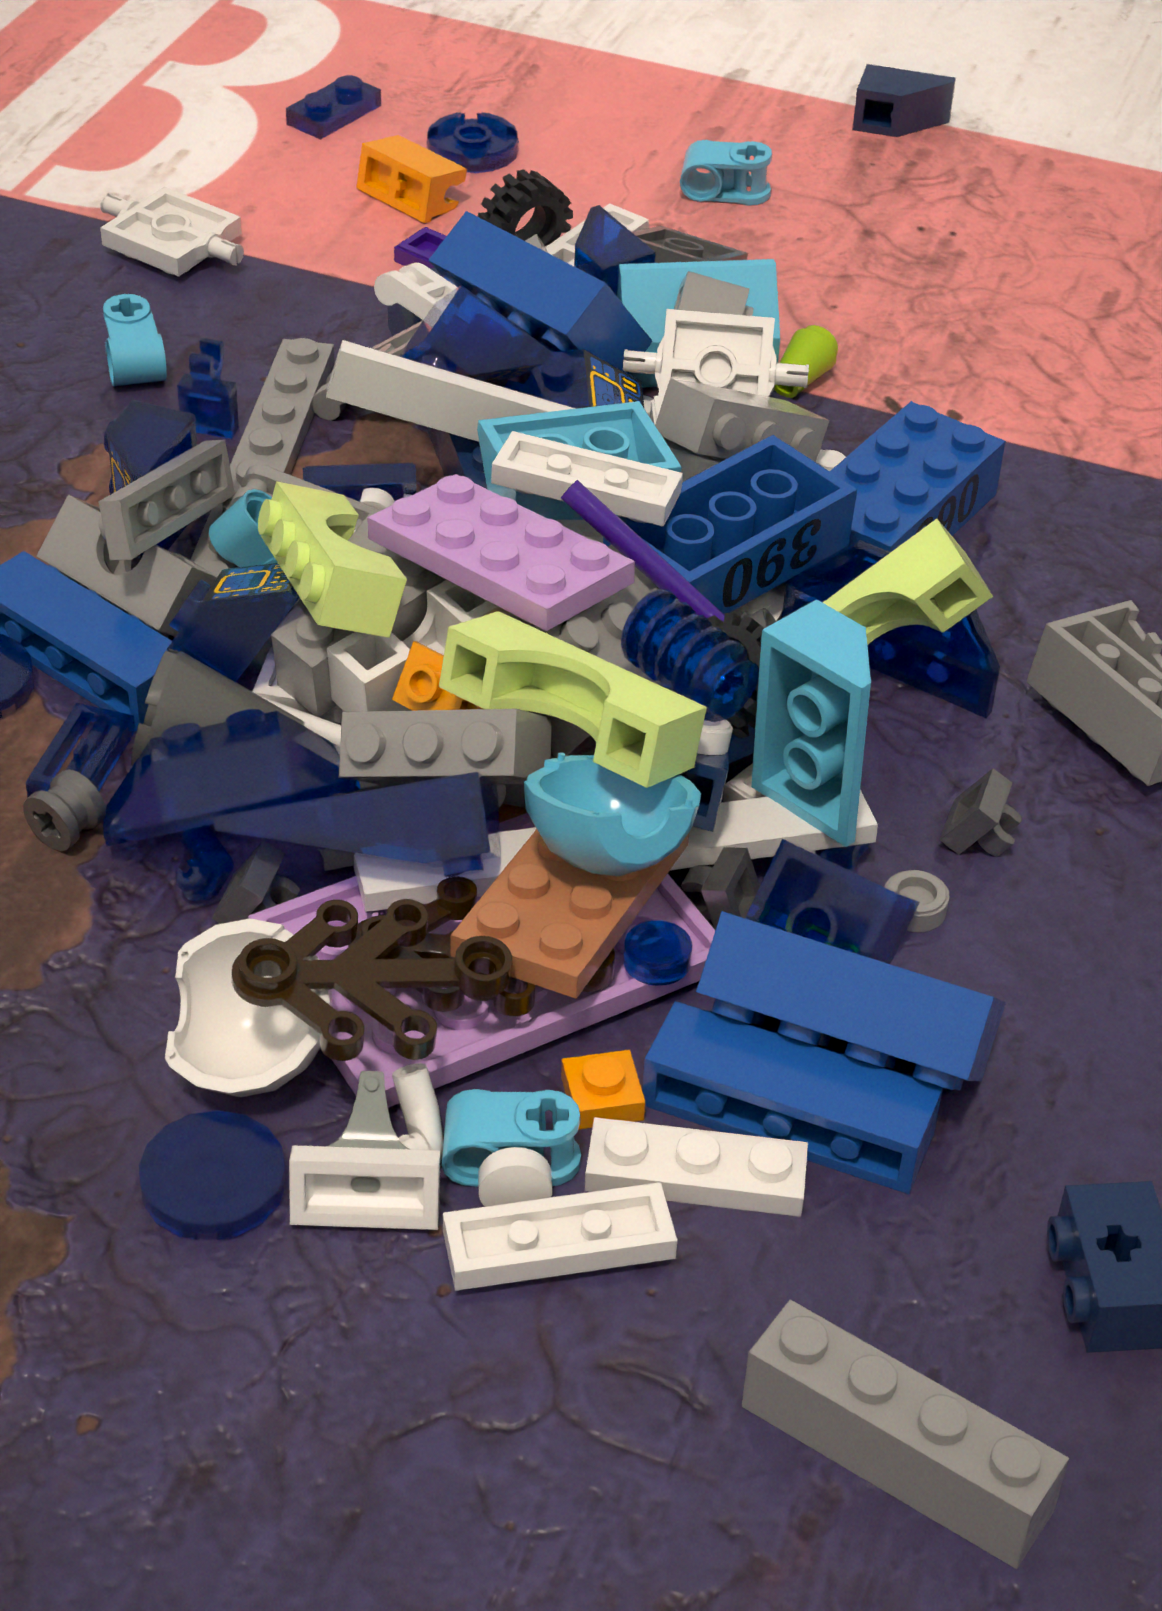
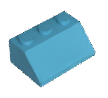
M774 259L619 264L617 297L652 339L653 342L645 352L657 353V348L664 337L667 309H674L680 284L687 272L690 271L750 289L746 306L754 308L752 316L775 318L773 348L777 358L776 363H778L780 322L777 272ZM632 372L628 374L641 381L642 387H657L655 374Z
M639 401L478 420L477 432L487 489L502 497L511 498L518 505L545 518L556 521L584 519L564 501L536 494H523L515 489L491 483L492 463L512 431L681 472L682 466Z
M816 599L762 630L751 787L847 847L855 842L871 687L866 627Z

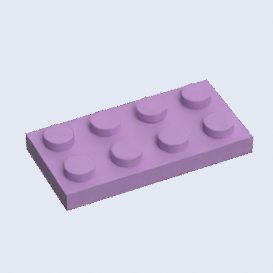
M457 474L444 477L436 484L410 497L398 499L393 505L367 517L368 539L545 631L552 629L634 583V560L609 549L601 542L590 540L562 526L556 520L545 518L518 505L511 498L502 497L473 483L471 479Z

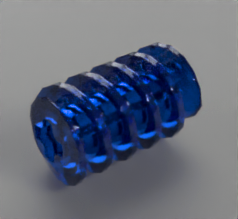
M658 589L648 593L636 604L626 620L621 638V648L624 657L633 666L640 668L651 680L657 681L660 686L706 706L705 721L718 722L730 718L751 697L758 683L759 667L756 662L747 660V650L738 641L730 640L729 636L721 628L712 627V623L705 616L695 614V611L689 604L679 602V599L670 590Z

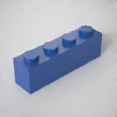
M25 551L0 565V645L137 731L138 724H144L149 705L145 703L146 697L164 652L172 649L178 652L182 651L189 656L190 652L177 641L166 638L143 624L136 616L125 613L102 599L95 591L87 590L61 574L55 567L46 565Z
M677 1001L672 1005L644 1059L642 1086L645 1107L720 1132L808 1142L807 1161L909 1195L935 1132L943 1087L919 1080L911 1075L888 1070L854 1059L843 1053L832 1052L786 1037L777 1032L767 1031L718 1015L715 1012L702 1010Z

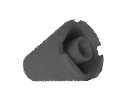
M169 649V651L166 650L146 697L145 703L149 705L144 724H138L132 750L131 766L149 772L287 782L291 770L303 773L313 742V737L302 734L305 725L304 721L182 651L178 652Z

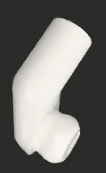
M422 1063L401 1067L392 1073V1078L408 1135H402L398 1139L411 1150H440L441 1161L444 1139L439 1105L428 1067Z

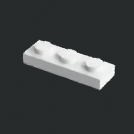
M514 431L511 432L493 461L491 473L492 484L512 488L523 494H536L563 501L561 496L576 480H579L614 514L628 517L635 522L652 523L660 526L665 525L681 494L683 473Z
M594 1117L585 1174V1191L594 1192L661 1182L666 1201L801 1217L808 1142Z
M661 1182L443 1213V1234L455 1291L676 1259L677 1237Z

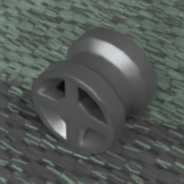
M68 769L53 778L48 791H37L29 796L23 804V813L33 833L44 844L52 849L64 851L77 842L80 837L79 832L82 829H94L103 822L106 817V806L103 797L88 778L77 771Z

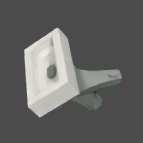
M361 1071L353 1111L341 1137L329 1146H292L289 1160L290 1225L438 1230L440 1150H411L403 1145L392 1128L385 1094L384 1073L381 1071Z

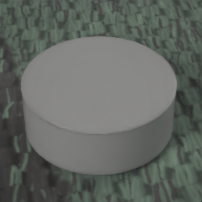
M919 870L902 871L889 878L885 884L882 912L891 924L909 932L931 931L939 927L946 918L950 897L949 890L942 880L930 873Z

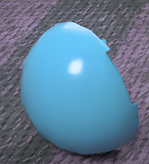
M561 752L558 753V758L545 760L544 767L528 775L527 780L524 781L526 811L548 849L574 867L592 874L623 876L646 869L659 863L675 851L692 829L701 797V792L689 779L679 774L646 788L594 763V755L565 756V753Z

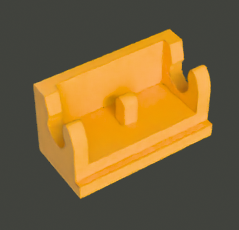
M400 135L362 143L356 188L423 223L431 222L432 217L448 213L457 207L458 201L449 197L444 199V195L450 186H457L465 181L467 168Z

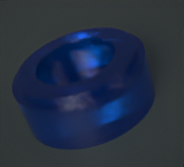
M651 920L634 926L627 933L624 941L623 963L626 971L637 981L653 986H665L680 981L689 972L692 957V940L688 933L680 926L668 921Z

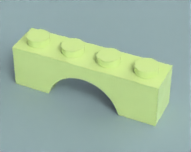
M276 481L272 499H266L261 506L258 518V532L317 625L390 638L407 578L391 557L365 549L348 541L354 533L359 514L344 495Z
M935 519L823 603L866 627L868 645L887 631L905 625H925L944 633L991 599L993 595L966 552L940 521Z
M499 611L448 627L439 682L440 688L483 709H520L568 721L586 731L596 741L594 763L646 788L694 768L706 706Z

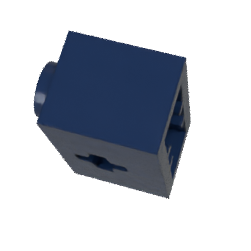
M1153 1182L1065 1185L1058 1216H1051L1048 1220L1047 1241L1052 1260L1062 1261L1066 1275L1063 1289L1066 1315L1070 1323H1079L1087 1353L1162 1349V1211Z

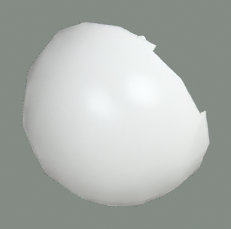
M251 918L218 924L186 942L178 951L175 978L180 989V1017L175 1031H168L165 1059L169 1067L195 1086L236 1097L275 1091L303 1072L311 1064L319 1051L320 1033L283 1005L261 1007L250 1004L239 997L232 986V965L243 948L249 943L263 938L287 941L293 934L286 930L284 925ZM315 954L310 960H319V959H318L317 955ZM311 989L332 1006V989Z

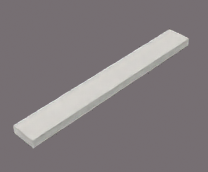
M344 340L341 342L326 397L478 442V420L575 409ZM663 437L682 466V482L726 459L696 454Z
M861 790L855 842L849 846L876 842L878 824ZM769 797L720 803L714 831L711 832L692 827L689 832L688 846L670 870L692 868L698 865H714L723 847L748 848L751 859L845 846ZM537 828L353 851L354 871L365 912L388 909L393 902L401 899H412L422 904H428L437 899L438 884L442 880L453 876L472 880L477 886V897L483 896Z

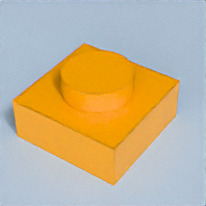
M630 1049L562 1059L561 1079L565 1094L572 1097L579 1107V1129L593 1128L594 1117L631 1122L644 1120L645 1099Z

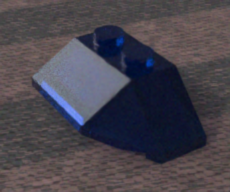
M859 540L805 569L785 583L782 618L816 599L823 603L890 552ZM977 609L944 633L925 625H905L887 631L867 645L870 668L983 718H987L992 713L1000 665Z
M248 709L230 715L226 718V722L205 727H200L195 723L179 724L166 729L162 736L151 738L106 805V816L103 819V835L106 846L126 843L128 840L137 841L328 798L333 794H344L361 790V787L357 780L339 777V746L279 711L264 713L259 709Z

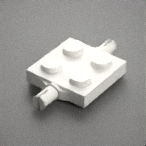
M163 187L151 196L137 201H128L115 196L113 193H107L101 199V211L116 217L100 227L102 245L123 253L129 258L140 260L176 276L189 271L207 257H216L234 266L237 263L239 264L243 258L244 249L242 245L231 242L242 234L240 216L167 187Z
M667 309L664 337L657 348V353L625 349L623 372L655 374L659 390L658 396H665L669 380L674 378L770 397L774 385L807 388L809 365L776 363L777 358L773 348L775 318Z

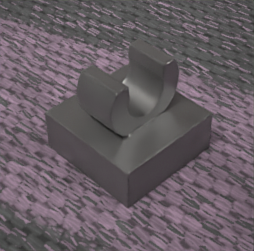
M993 768L954 799L940 841L958 855L976 841L986 852L997 857L1014 844L1015 839L1008 833L1022 821L1020 814L1013 807L1005 804L1012 782Z
M262 840L234 873L212 919L220 924L244 920L250 914L276 906L272 900L281 904L295 899L300 891L299 887L292 880L284 876H275L285 853Z
M723 847L713 868L704 865L690 868L681 885L683 891L702 893L698 895L694 905L707 921H712L715 930L721 911L753 920L764 898L748 848Z

